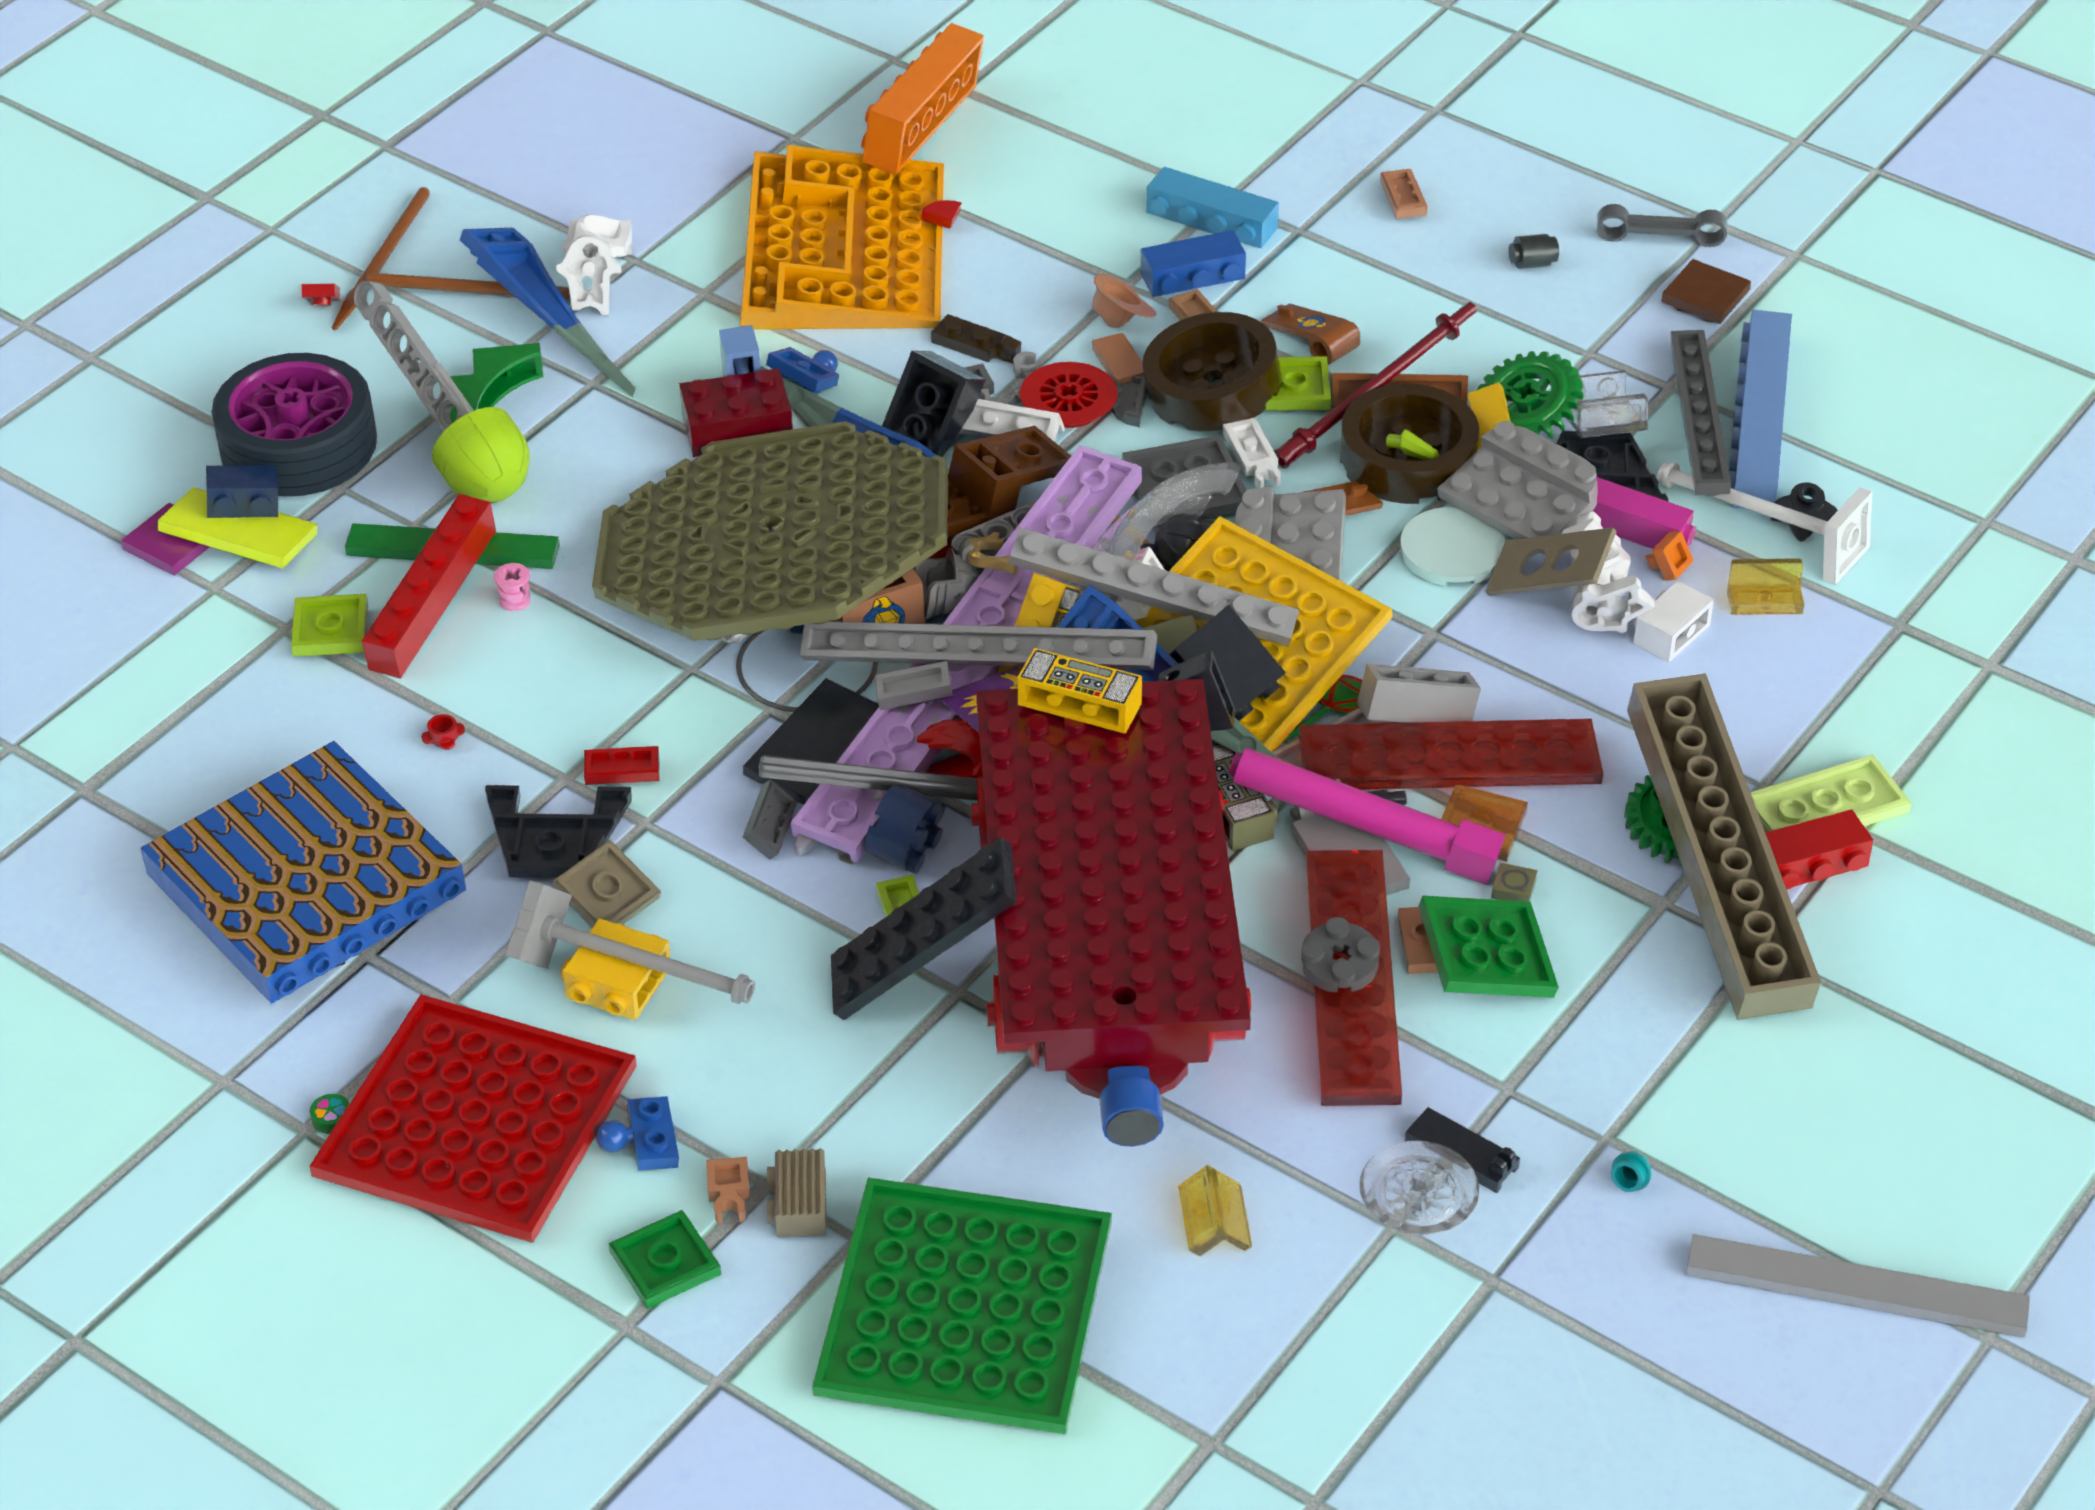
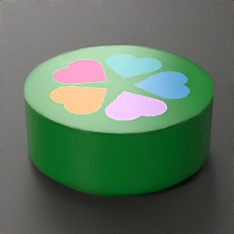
M326 1094L317 1098L310 1107L313 1127L319 1132L330 1134L350 1104L349 1101L339 1094Z

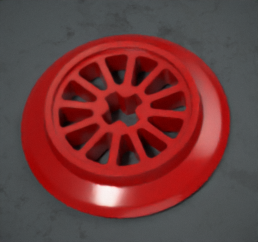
M1058 362L1040 367L1025 378L1020 388V399L1024 407L1059 413L1065 428L1082 427L1094 422L1114 406L1118 396L1117 386L1110 375L1095 366L1080 362Z

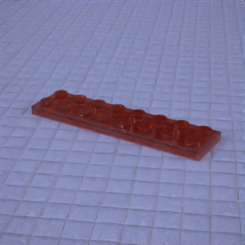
M1592 718L1299 725L1298 738L1303 768L1333 780L1339 779L1342 783L1360 790L1602 784L1604 775Z
M1383 850L1306 851L1310 932L1321 925H1325L1331 918L1341 917L1346 919L1348 923L1367 930L1380 944L1378 972L1375 978L1364 988L1356 991H1351V987L1338 988V992H1329L1313 984L1321 1106L1401 1105L1402 1086ZM1333 954V960L1337 961L1340 958L1348 960L1346 954Z

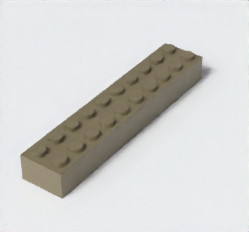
M1706 673L1634 683L1627 712L1736 1019L1740 1020L1812 1009L1821 981Z

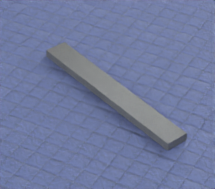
M1697 1234L1692 1235L1686 1275L2019 1337H2025L2030 1295Z

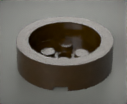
M1210 312L1180 320L1160 332L1148 345L1143 356V372L1150 404L1154 412L1165 422L1171 425L1174 422L1185 424L1192 431L1222 430L1223 424L1255 418L1266 410L1265 404L1271 397L1278 395L1282 384L1278 351L1272 332L1259 320L1244 314ZM1212 376H1214L1215 380H1220L1218 382L1209 383L1211 381Z
M1420 384L1382 386L1359 396L1346 409L1341 427L1340 463L1346 469L1347 478L1351 482L1357 481L1359 484L1368 485L1367 490L1379 499L1402 504H1419V498L1437 496L1438 500H1441L1438 496L1437 488L1478 451L1479 423L1474 412L1464 401L1442 389ZM1406 429L1436 449L1439 457L1423 460L1404 455L1401 449L1387 447L1388 434L1401 435Z

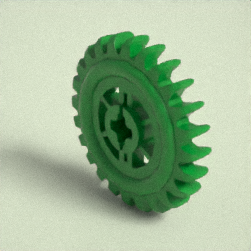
M1530 351L1527 357H1523L1520 353L1515 356L1514 361L1509 358L1503 360L1504 366L1496 365L1493 367L1494 374H1486L1483 378L1485 384H1480L1477 388L1479 390L1500 382L1504 388L1506 401H1512L1507 406L1511 423L1514 426L1529 429L1538 435L1544 431L1551 439H1553L1551 426L1555 425L1561 431H1564L1565 427L1561 418H1568L1573 422L1574 415L1570 408L1580 411L1581 406L1577 399H1584L1582 391L1583 382L1579 377L1578 369L1572 367L1569 360H1562L1559 354L1550 356L1547 351H1542L1538 356H1536L1535 351ZM1548 385L1551 386V391H1546Z

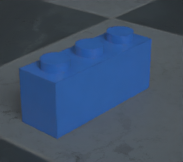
M1234 230L1141 248L1140 274L1152 297L1245 279L1246 252Z

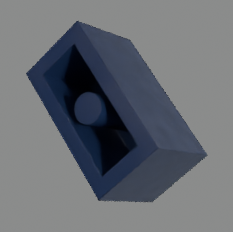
M270 465L206 466L207 518L278 517L277 467Z

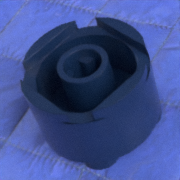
M901 785L892 786L876 809L875 814L880 817L876 828L871 825L869 826L865 840V851L899 868L917 874L924 863V852L928 847L934 849L941 839L943 829L938 827V823L945 812V805Z

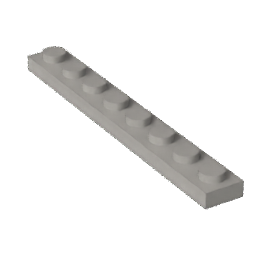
M1021 527L1009 560V564L1085 587L1091 585L1099 591L1183 616L1193 614L1194 619L1208 622L1226 606L1230 605L1256 637L1289 646L1299 609Z

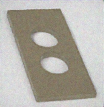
M1610 527L1505 541L1485 592L1489 596L1597 584L1617 531ZM1578 549V557L1571 566L1561 571L1555 570L1556 562L1561 555L1569 550ZM1539 553H1546L1545 561L1537 571L1527 575L1523 574V567L1531 557Z

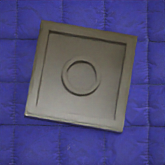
M611 840L605 842L554 879L552 883V888L572 895L569 905L591 928H593L599 918L624 925L659 899L661 890Z

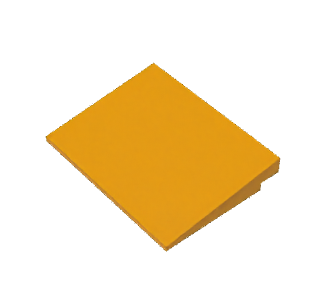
M787 145L786 155L755 151L751 179L740 327L752 325L753 330L935 328L940 323L943 227L921 220V213L928 204L943 200L944 163L909 160L899 173L894 175L862 162L863 154L794 145Z

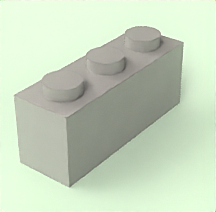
M1366 664L1357 704L1367 720L1376 724H1387L1390 721L1403 722L1411 727H1421L1423 724L1437 725L1447 730H1455L1457 727L1471 728L1481 688L1470 672Z

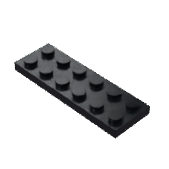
M1002 837L998 838L987 847L980 849L977 854L958 867L951 869L948 874L934 884L924 888L918 895L901 907L895 908L878 923L868 927L862 934L845 946L838 948L831 955L833 1014L846 1020L1015 904L1017 900L1012 844Z

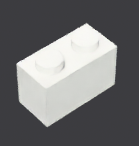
M1679 580L1667 591H1661L1654 601V608L1635 617L1633 627H1635L1633 644L1668 663L1710 626L1714 602L1713 598Z

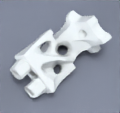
M584 215L578 220H570L567 239L563 243V254H566L561 263L556 265V271L568 281L572 310H581L584 307L591 306L597 308L601 315L609 314L610 276L613 273L622 271L621 264L615 258L632 255L631 220H615L596 215ZM584 276L591 277L593 283L591 290L584 289L582 285Z
M1593 511L1578 516L1576 525L1564 529L1562 534L1602 529L1603 527L1600 525L1601 518ZM1617 535L1614 537L1597 584L1573 586L1572 619L1576 625L1585 630L1625 633L1628 630V622L1654 608L1655 602L1645 590L1641 589V581L1634 574L1627 576L1631 563L1630 555L1620 546L1621 539ZM1578 549L1569 550L1572 555L1571 565L1578 557ZM1627 596L1628 600L1623 601L1621 597Z

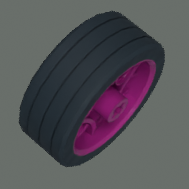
M286 353L253 362L234 373L224 382L213 399L211 413L222 465H270L277 467L278 496H304L336 487L358 474L370 461L376 449L377 431L367 381L357 369L344 361L327 355Z

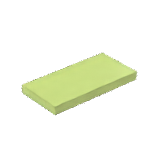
M1873 754L1750 792L1765 832L1853 809L1862 824L1867 826L1908 813L1911 807L1910 800Z

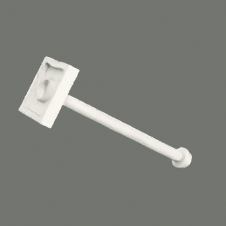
M1665 462L1662 464L1658 472V481L1663 486L1672 488L1677 484L1694 490L1692 475L1680 471L1678 463ZM1861 487L1857 489L1828 522L1734 489L1730 490V494L1712 496L1824 535L1823 581L1834 585L1841 580L1870 548L1872 491Z

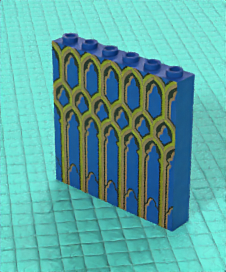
M335 741L328 743L140 848L147 875L271 1004L293 993L296 989L315 978L326 974L337 965L358 955L373 944L391 936L397 930L466 891L462 864Z

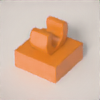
M1681 531L1669 532L1652 550L1653 554L1645 556L1650 569H1660L1664 580H1676L1694 561Z

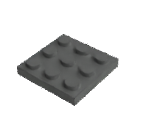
M1221 435L1122 453V460L1141 466L1142 482L1135 490V495L1150 529L1159 528L1163 522L1168 521V518L1183 513L1191 516L1196 515L1199 520L1235 514L1242 502L1244 492L1247 491Z

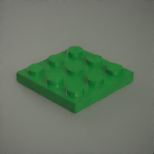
M1422 896L1418 907L1444 992L1554 998L1559 986L1531 902Z

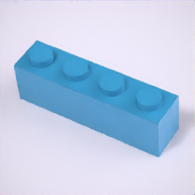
M1163 167L1147 186L1146 213L1213 234L1234 230L1241 243L1262 248L1278 228L1279 202Z

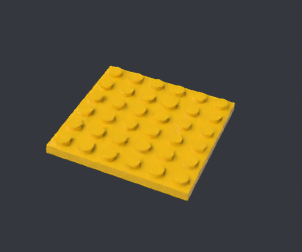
M1221 516L1215 520L1170 570L1173 573L1299 609L1289 646L1257 637L1286 673L1277 680L1281 687L1266 700H1263L1260 695L1250 703L1254 709L1239 721L1271 752L1282 744L1393 617L1390 607ZM1151 606L1146 617L1135 619L1134 621L1140 627H1147L1166 622L1175 617L1185 616ZM1194 619L1197 630L1207 623Z

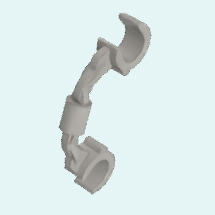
M1020 352L1014 357L1013 371L1016 378L1025 379L1037 369L1035 353ZM1021 385L1013 390L1009 397L1000 399L990 397L989 389L985 388L981 390L978 399L1010 405L1020 403Z

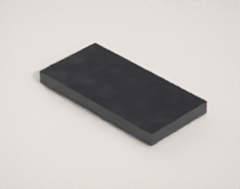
M825 678L743 765V775L761 784L772 780L793 799L804 805L820 784L762 778L759 776L761 757L766 755L837 763L879 708V704Z

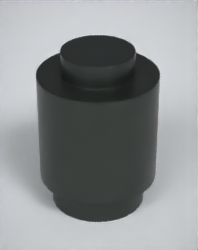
M1548 234L1516 236L1513 243L1509 245V259L1511 263H1515L1518 269L1550 266L1551 263L1557 262L1559 258L1557 238L1555 236L1549 237Z

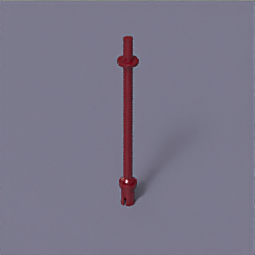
M1467 302L1451 316L1441 313L1435 318L1437 325L1435 329L1309 429L1301 427L1296 429L1292 434V438L1274 450L1278 458V465L1283 469H1287L1303 454L1313 452L1316 449V440L1343 419L1348 406L1359 396L1373 389L1385 386L1445 337L1452 341L1460 336L1458 327L1477 312L1475 305L1472 302Z

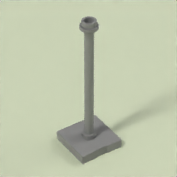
M529 881L521 910L505 953L506 956L548 969L557 939L731 994V1001L736 1004L742 1002L747 1004L752 999L755 991V981L750 980L747 975L740 974L736 979L563 925L572 895L541 883Z

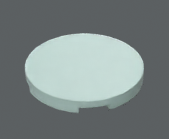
M1443 507L1425 511L1412 518L1402 530L1400 550L1407 568L1428 582L1447 586V582L1471 581L1472 584H1476L1492 576L1506 539L1503 532L1456 507Z

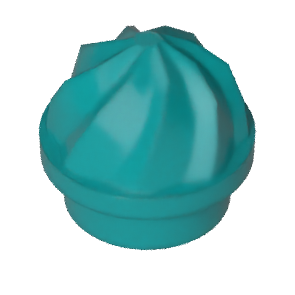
M1638 1151L1623 1152L1612 1163L1611 1177L1619 1189L1626 1192L1639 1191L1650 1183L1652 1166L1649 1165L1647 1156L1641 1155Z

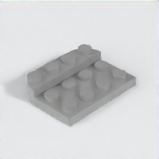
M1509 421L1499 422L1493 430L1482 435V447L1437 488L1440 499L1515 540L1562 534L1564 529L1576 525L1578 516L1595 509L1598 495L1596 468L1588 460L1529 429L1514 426Z
M1267 486L1260 489H1249L1244 492L1242 502L1236 511L1235 524L1342 581L1346 511L1344 489L1274 494L1272 486Z

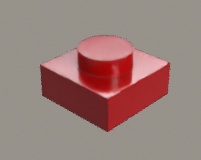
M335 283L302 284V298L311 301V306H331V301L340 300V287Z

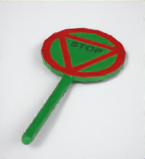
M1342 674L1318 701L1323 708L1296 726L1283 743L1290 741L1329 711L1346 715L1360 708L1357 701L1363 680L1355 676Z

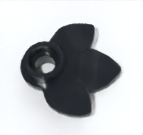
M1809 482L1797 484L1791 490L1790 495L1778 498L1774 502L1775 504L1827 522L1838 511L1835 506L1825 500L1823 490L1816 484ZM1803 496H1809V497H1811L1812 499H1807V498H1805V497H1803ZM1770 517L1771 521L1784 522V521H1781V520H1778V519H1775V518ZM1788 523L1792 533L1799 542L1805 541L1814 533L1813 531Z

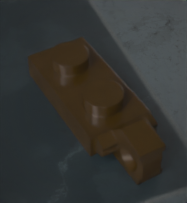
M949 314L931 331V343L988 363L991 359L998 358L1013 364L1014 357L1021 352V341L1007 334Z

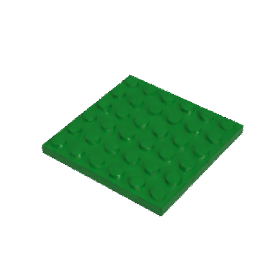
M868 1177L813 1381V1396L1066 1434L1111 1230L1112 1213Z

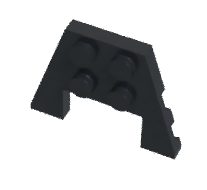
M1588 431L1561 432L1556 444L1588 460L1595 466L1598 478L1624 487H1634L1636 491L1668 501L1667 495L1665 493L1662 494L1658 488L1659 481L1655 474H1650L1647 469V460L1631 433L1581 438L1578 433Z
M519 785L485 786L487 803L509 877H559L609 840L632 802L631 787L598 786L594 814H519L518 809L521 797Z

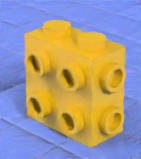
M599 918L589 932L670 958L669 940L654 934H647L628 928L620 923H613ZM579 946L572 958H568L564 962L561 970V979L564 980L566 998L578 1004H586L605 1010L612 1015L623 1016L635 1021L666 976L665 973Z

